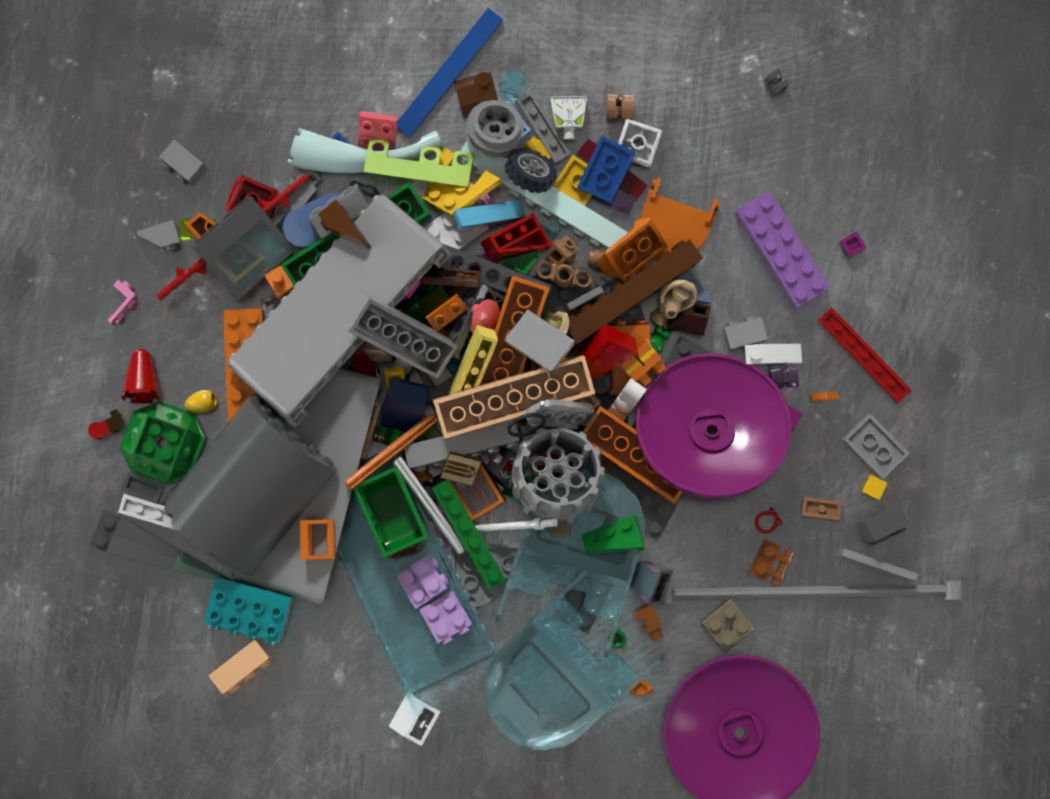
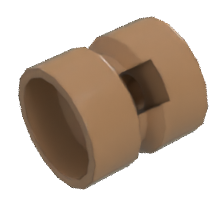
M607 94L606 119H617L621 116L624 120H633L634 95L619 97L618 94Z

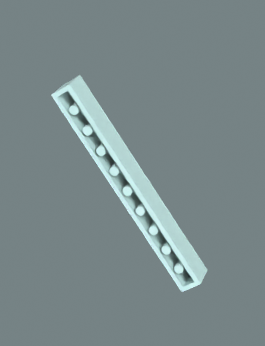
M468 140L461 149L462 152L473 154L472 167L476 169L478 175L482 176L486 170L499 177L502 183L498 187H506L509 189L508 193L516 198L518 196L524 198V202L533 208L537 206L545 216L551 217L552 215L557 218V223L564 227L570 226L574 229L573 232L580 237H588L590 239L589 242L596 247L601 245L607 251L628 233L553 186L545 193L543 191L542 193H531L529 190L521 189L519 185L516 186L507 177L508 174L505 173V164L508 159L504 156L497 158L484 156L475 151ZM466 155L458 156L462 165L469 162V158Z

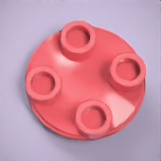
M490 299L484 300L480 304H475L471 310L473 314L471 332H474L476 325L495 330L500 315L498 304Z

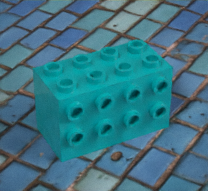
M218 576L215 577L203 623H207L208 628L219 630L222 627L227 629V633L234 635L244 633L245 638L252 640L262 638L264 643L275 645L283 641L294 597L239 582L231 578Z

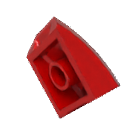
M238 175L225 203V211L230 212L247 196L252 197L258 205V201L261 199L270 202L278 196V190L244 175ZM275 208L267 214V216L270 219L272 218Z

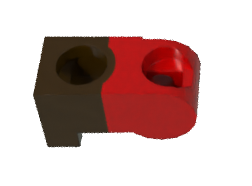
M115 409L109 412L110 418L102 422L90 424L88 427L89 435L100 440L127 428L120 411Z

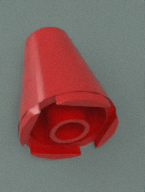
M137 349L131 354L121 393L123 401H126L127 398L131 399L130 403L147 404L152 403V399L156 398L157 401L160 399L152 357L146 349Z

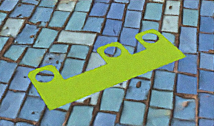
M371 139L369 141L363 172L468 187L473 161L472 153L456 151L453 155L452 166L439 165L441 154L439 148L423 147L418 162L387 157L389 147L387 141ZM382 143L384 150L381 153L374 152L372 150L373 144ZM427 150H433L436 152V158L434 160H427L424 157V153ZM459 155H466L469 158V162L465 165H460L456 159Z

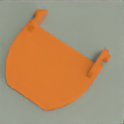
M653 179L651 186L654 187V190L650 189L641 218H651L668 245V248L661 253L667 250L670 253L672 252L671 249L681 240L686 242L689 239L698 250L707 239L716 216L714 209L718 210L721 203L717 202L718 199L714 198L710 212H704L657 195L661 179Z

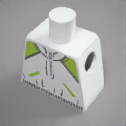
M587 96L550 98L555 129L563 130L564 140L566 141L575 140V130H582Z

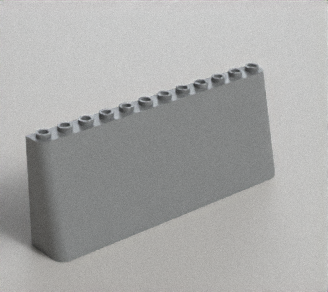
M384 194L376 195L368 208L362 210L358 215V219L354 222L371 247L367 249L341 237L337 238L329 251L320 256L319 262L307 271L306 276L294 285L291 293L282 298L280 305L268 314L267 319L255 328L252 336L245 339L241 344V348L228 359V367L294 427L308 414L303 408L365 341L349 333L339 324L358 292L362 290L395 308L433 264L440 268L452 255L445 245Z
M339 368L303 408L308 414L296 427L288 423L279 413L277 414L286 424L285 428L289 432L290 430L295 432L300 437L298 440L303 444H314L320 449L319 453L323 457L327 456L334 462L333 466L338 470L252 576L239 574L237 572L238 569L232 568L231 575L234 576V580L323 605L335 559L301 560L300 520L334 519L336 556L352 490L346 487L344 481L358 470L382 378ZM312 524L313 555H327V524Z

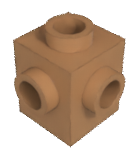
M566 235L562 239L556 238L551 243L553 246L545 254L553 264L560 265L566 263L569 265L576 258L574 254L579 248Z

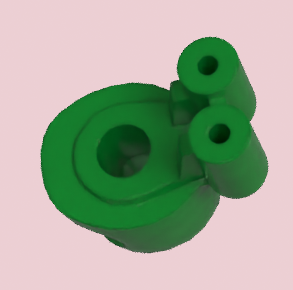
M656 325L654 333L650 334V344L660 355L664 349L665 340L670 338L672 331L670 328L665 329L664 326Z

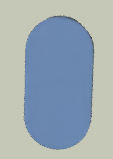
M340 193L327 194L290 211L282 225V232L286 240L299 247H306L320 240V235L309 220V216L312 215L310 212L319 206L322 208L327 204L328 200L339 196Z

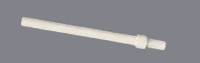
M535 518L532 521L475 525L478 532L530 528L543 530L545 527H556L557 520Z

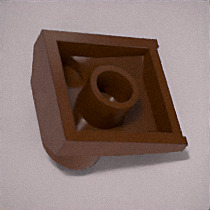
M481 72L476 76L454 81L463 119L468 118L472 109L481 102L489 100L498 101L491 72Z

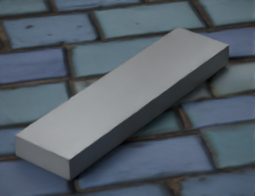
M530 91L515 100L533 131L551 156L553 163L557 165L570 157V151L533 92Z

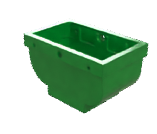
M397 466L367 479L353 488L384 558L429 538Z

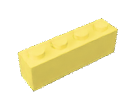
M476 325L449 389V395L480 385L498 342L495 330Z

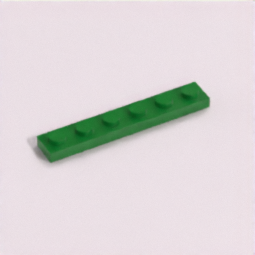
M446 479L431 488V492L487 589H491L506 580L450 481Z

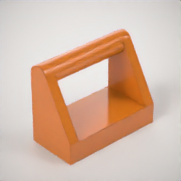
M334 519L300 520L301 560L335 559ZM312 524H327V555H313Z

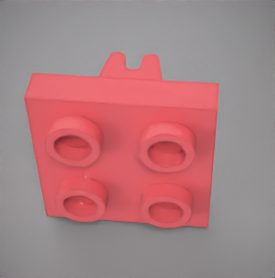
M360 111L357 146L368 147L371 139H378L389 143L388 150H395L398 117ZM375 143L372 148L384 149V145L382 143Z

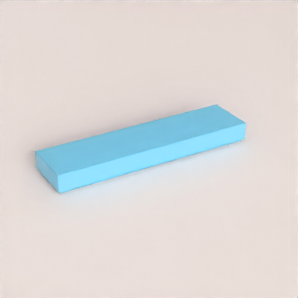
M520 200L456 209L453 212L459 230L518 221L526 217Z

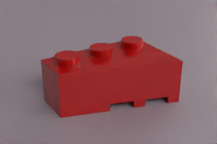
M604 324L572 358L581 355L585 356L590 377L593 381L639 353L634 337Z

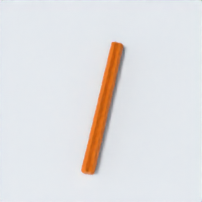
M429 414L347 478L344 481L346 487L352 490L436 424V417Z

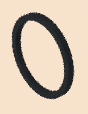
M540 413L524 414L512 420L507 430L514 437L529 436L536 433V430L543 428L546 424V419ZM528 417H539L542 419V423L531 431L524 433L511 431L512 426L522 419Z

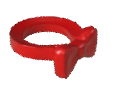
M773 507L769 509L770 511L759 513L755 518V527L763 534L772 533L778 524H783ZM763 515H773L775 518L774 525L769 530H764L759 526V519Z

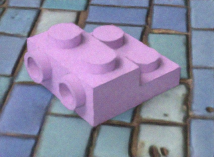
M428 555L396 576L416 610L449 590L447 586L449 584L448 579L444 573L440 574L437 569L439 567L438 562L434 557L431 558Z
M453 591L419 609L437 644L442 642L445 645L453 640L452 636L459 633L461 636L470 631L469 627L472 623Z

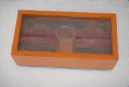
M467 456L464 458L481 462L473 484L468 485L452 480L449 481L471 520L475 521L507 500L492 475L486 469L481 456L476 458ZM452 461L444 462L445 465L439 467L442 473L444 471L445 473L465 478H471L473 474H467L466 476L464 473H472L470 470L475 471V468L471 465L459 462L452 463Z

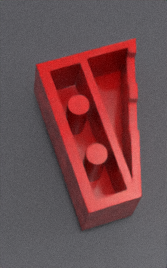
M534 213L497 231L480 243L489 259L519 256L535 251L543 253L553 246Z

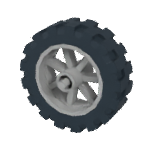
M515 149L505 164V173L508 174L507 177L513 181V184L519 185L521 189L529 190L531 193L547 192L557 176V170L553 167L552 161L550 162L549 158L542 156L538 151L534 152L532 149Z

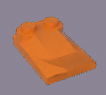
M640 218L634 223L633 229L605 251L596 262L606 277L617 278L624 282L627 277L637 272L668 248V245L651 218Z

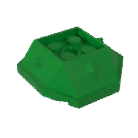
M157 401L133 411L119 448L132 473L170 486L182 480L198 461L206 437L196 414ZM163 437L166 438V446L159 448L158 440Z

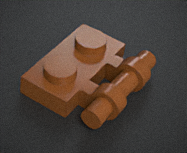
M763 539L748 574L765 582L770 575L774 577L772 585L779 587L781 581L785 579L784 574L788 565H791L793 561L791 558L794 552L787 549L783 556L779 554L782 546ZM776 559L781 561L778 571L772 570Z

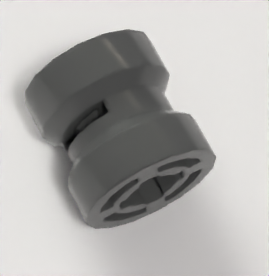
M779 69L764 79L765 84L772 88V93L775 96L790 85L787 79H783Z

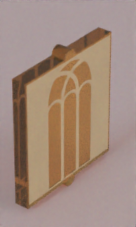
M449 451L446 461L443 462L440 478L472 486L476 475H479L482 459Z

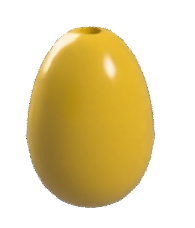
M201 390L192 394L185 401L186 410L198 414L212 411L217 404L215 394L209 390Z

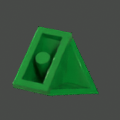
M539 251L503 259L502 266L528 276L540 257Z

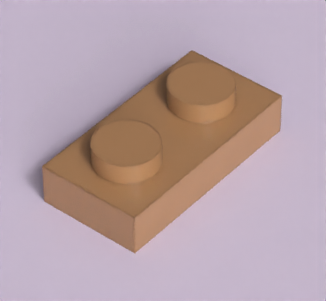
M803 497L801 516L840 521L842 501Z

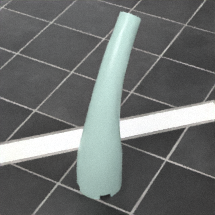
M301 128L297 129V133L300 136L295 135L290 150V157H293V160L288 159V165L318 172L363 173L368 149ZM433 131L421 137V141L404 148L388 150L387 157L414 161L420 158L423 147L440 148L443 146V143L438 133ZM427 150L424 156L433 152V150Z

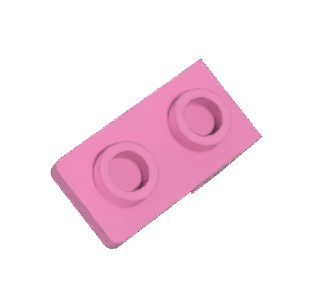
M117 280L113 285L127 299L108 319V322L112 325L120 323L125 316V311L132 309L137 303L136 299L138 296L131 291L133 287L126 281L122 283Z

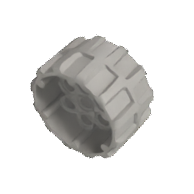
M559 425L557 429L545 430L540 428L536 430L535 436L531 440H525L520 444L511 473L513 482L512 493L514 498L520 499L524 506L523 511L527 515H535L538 518H544V520L556 519L557 521H565V524L573 523L574 518L582 512L588 514L592 509L597 496L600 494L605 469L600 463V449L592 446L586 439L587 434L582 431L578 434L567 430L566 426ZM547 450L546 458L538 456L533 460L530 459L534 454ZM564 450L571 452V454L565 456ZM556 454L560 458L554 460L550 457V455ZM575 462L578 466L571 467L568 463ZM542 465L544 470L539 471L535 466ZM587 466L590 471L591 478L588 483L585 482L584 475L580 473L581 467L585 468ZM527 468H530V473L535 480L534 483L527 485L523 473H526ZM558 472L562 477L555 478L553 473ZM577 480L580 482V485L574 486L571 481ZM543 483L547 488L540 489L537 484ZM562 491L565 495L559 497L555 492ZM581 491L585 492L580 498L568 502L569 492L571 494H579ZM551 495V501L545 500L541 497Z

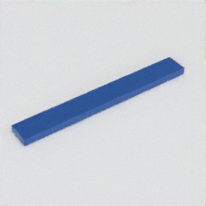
M489 8L484 12L400 117L397 129L409 138L412 136L503 22L500 16Z

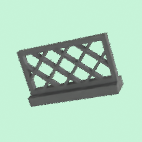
M479 283L478 287H470L464 301L468 309L457 317L448 336L449 339L458 345L452 357L459 361L463 359V357L459 356L462 347H468L470 342L468 333L472 326V307L484 301L486 293H489L491 300L496 303L505 299V296Z

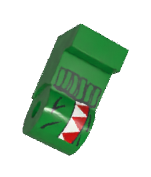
M376 426L372 441L389 446L406 432Z

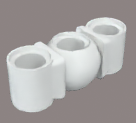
M631 378L608 411L624 422L647 389Z

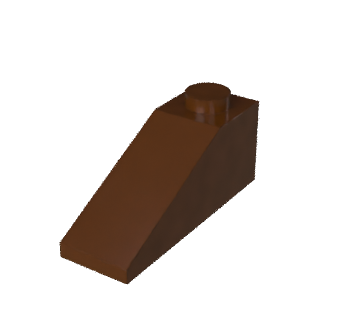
M337 200L318 213L322 219L320 224L326 231L330 230L334 235L367 249L371 247L345 208Z

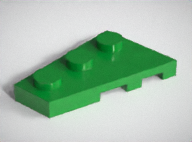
M635 514L582 534L585 551L588 554L610 553L616 550L624 552L629 551V549L645 550L640 526Z

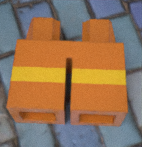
M645 338L637 345L638 358L634 356L620 364L622 369L633 380L638 381L643 386H646L652 380L646 373L649 369L653 368L657 374L665 370L661 356Z

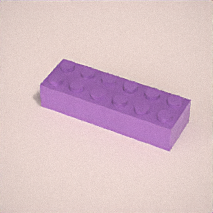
M770 190L736 211L737 218L795 310L828 291L830 286Z

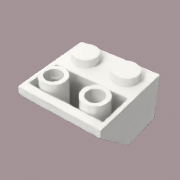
M407 692L389 727L422 746L441 711Z

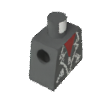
M502 447L499 452L489 453L488 458L490 461L486 465V469L499 485L511 492L513 488L511 473L518 453Z

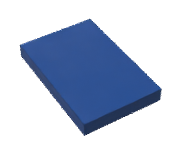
M601 136L577 188L612 204L636 152Z

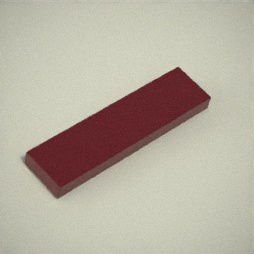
M588 138L577 152V155L589 163L597 145ZM627 170L619 188L636 201L648 185Z

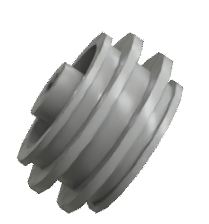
M489 100L481 102L472 109L466 122L465 133L469 144L475 151L484 156L497 158L507 156L517 148L523 136L524 124L521 115L513 106L503 101ZM505 131H510V135H506Z

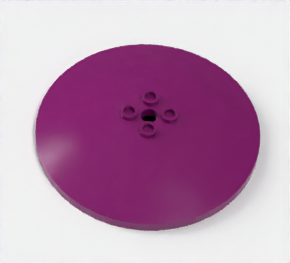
M716 353L696 354L681 358L667 365L665 370L660 374H656L646 386L647 390L640 398L636 414L638 443L643 456L651 468L664 481L676 489L703 498L720 499L739 496L764 484L783 462L791 438L790 412L785 398L777 385L752 364L746 365V361L730 355ZM714 428L717 434L710 435L707 433V429Z
M748 655L726 656L702 665L692 672L677 688L665 716V750L677 778L698 799H787L801 787L815 764L820 744L819 718L808 691L787 669L760 657ZM739 727H743L746 730V735L743 738H737L735 735V731Z

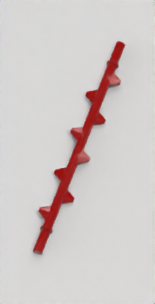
M303 174L270 202L262 199L259 200V206L266 215L278 205L289 207V196L309 180L308 177ZM261 220L253 227L259 230L262 229ZM232 244L226 251L234 252V245ZM203 258L199 259L187 270L177 267V278L174 281H170L169 285L156 294L157 298L160 301L163 300L196 272L202 275L207 274L205 265L207 263Z

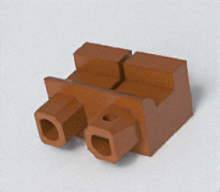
M645 603L631 611L637 621L643 620L642 632L645 635L649 634L651 640L655 642L664 637L659 628L662 626V623L651 604Z

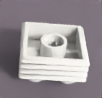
M626 119L618 144L636 152L632 160L633 163L650 168L662 130ZM640 139L643 146L635 147L633 141L637 142Z

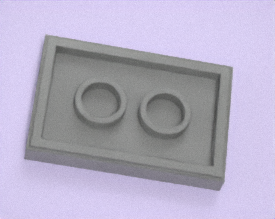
M529 310L525 312L504 339L507 344L550 373H553L575 344L573 339Z
M870 413L842 439L881 480H884L910 455Z

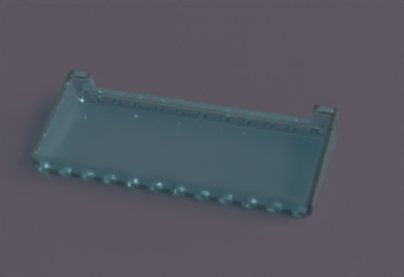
M400 453L391 458L365 480L394 468L393 461L401 457ZM378 454L361 461L358 470ZM405 482L429 538L387 558L383 557L353 489L337 553L407 697L410 699L494 657L495 646L492 641L488 642L485 636L487 630L483 623H479L477 619L479 614L475 606L471 607L468 601L470 599L466 588L462 589L459 583L462 581L459 573L453 571L451 566L453 561L450 555L445 554L443 547H445L443 540L440 536H436L434 532L436 527L433 520H428L425 514L427 513L426 509L408 484ZM426 555L431 558L434 557L438 562L439 567L437 569L440 574L444 573L448 579L449 584L447 586L449 590L419 609L453 591L472 623L469 627L470 631L461 636L459 633L452 636L453 640L445 645L442 642L437 644L419 609L416 610L396 577Z

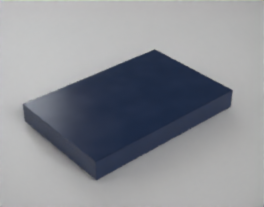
M392 376L381 426L407 432L420 422L423 417L430 386Z

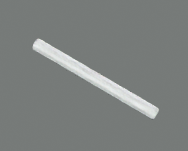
M401 457L395 459L393 465L399 468L405 482L457 554H462L465 549L453 528Z

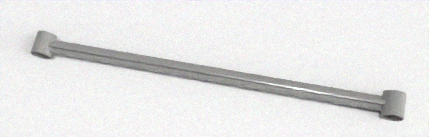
M962 580L944 581V585L672 588V584H668L661 604H673V600L945 596V600H962Z

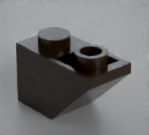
M694 303L689 309L679 312L675 318H668L667 328L704 336L710 306Z

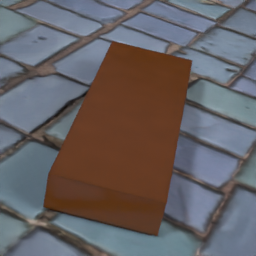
M429 269L420 281L421 284L478 287L481 280V272Z

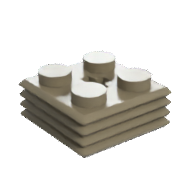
M731 599L727 600L701 622V625L724 652H728L755 629ZM724 621H731L733 623L731 631L723 629L725 626Z

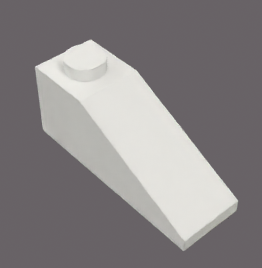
M801 344L745 345L743 347L746 365L763 366L802 363Z

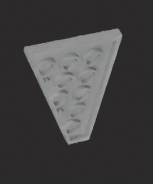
M486 544L506 579L493 588L487 589L467 552L464 551L462 554H457L451 546V592L455 593L464 611L468 613L562 566L519 553L520 544ZM522 544L523 547L556 548L567 551V545Z

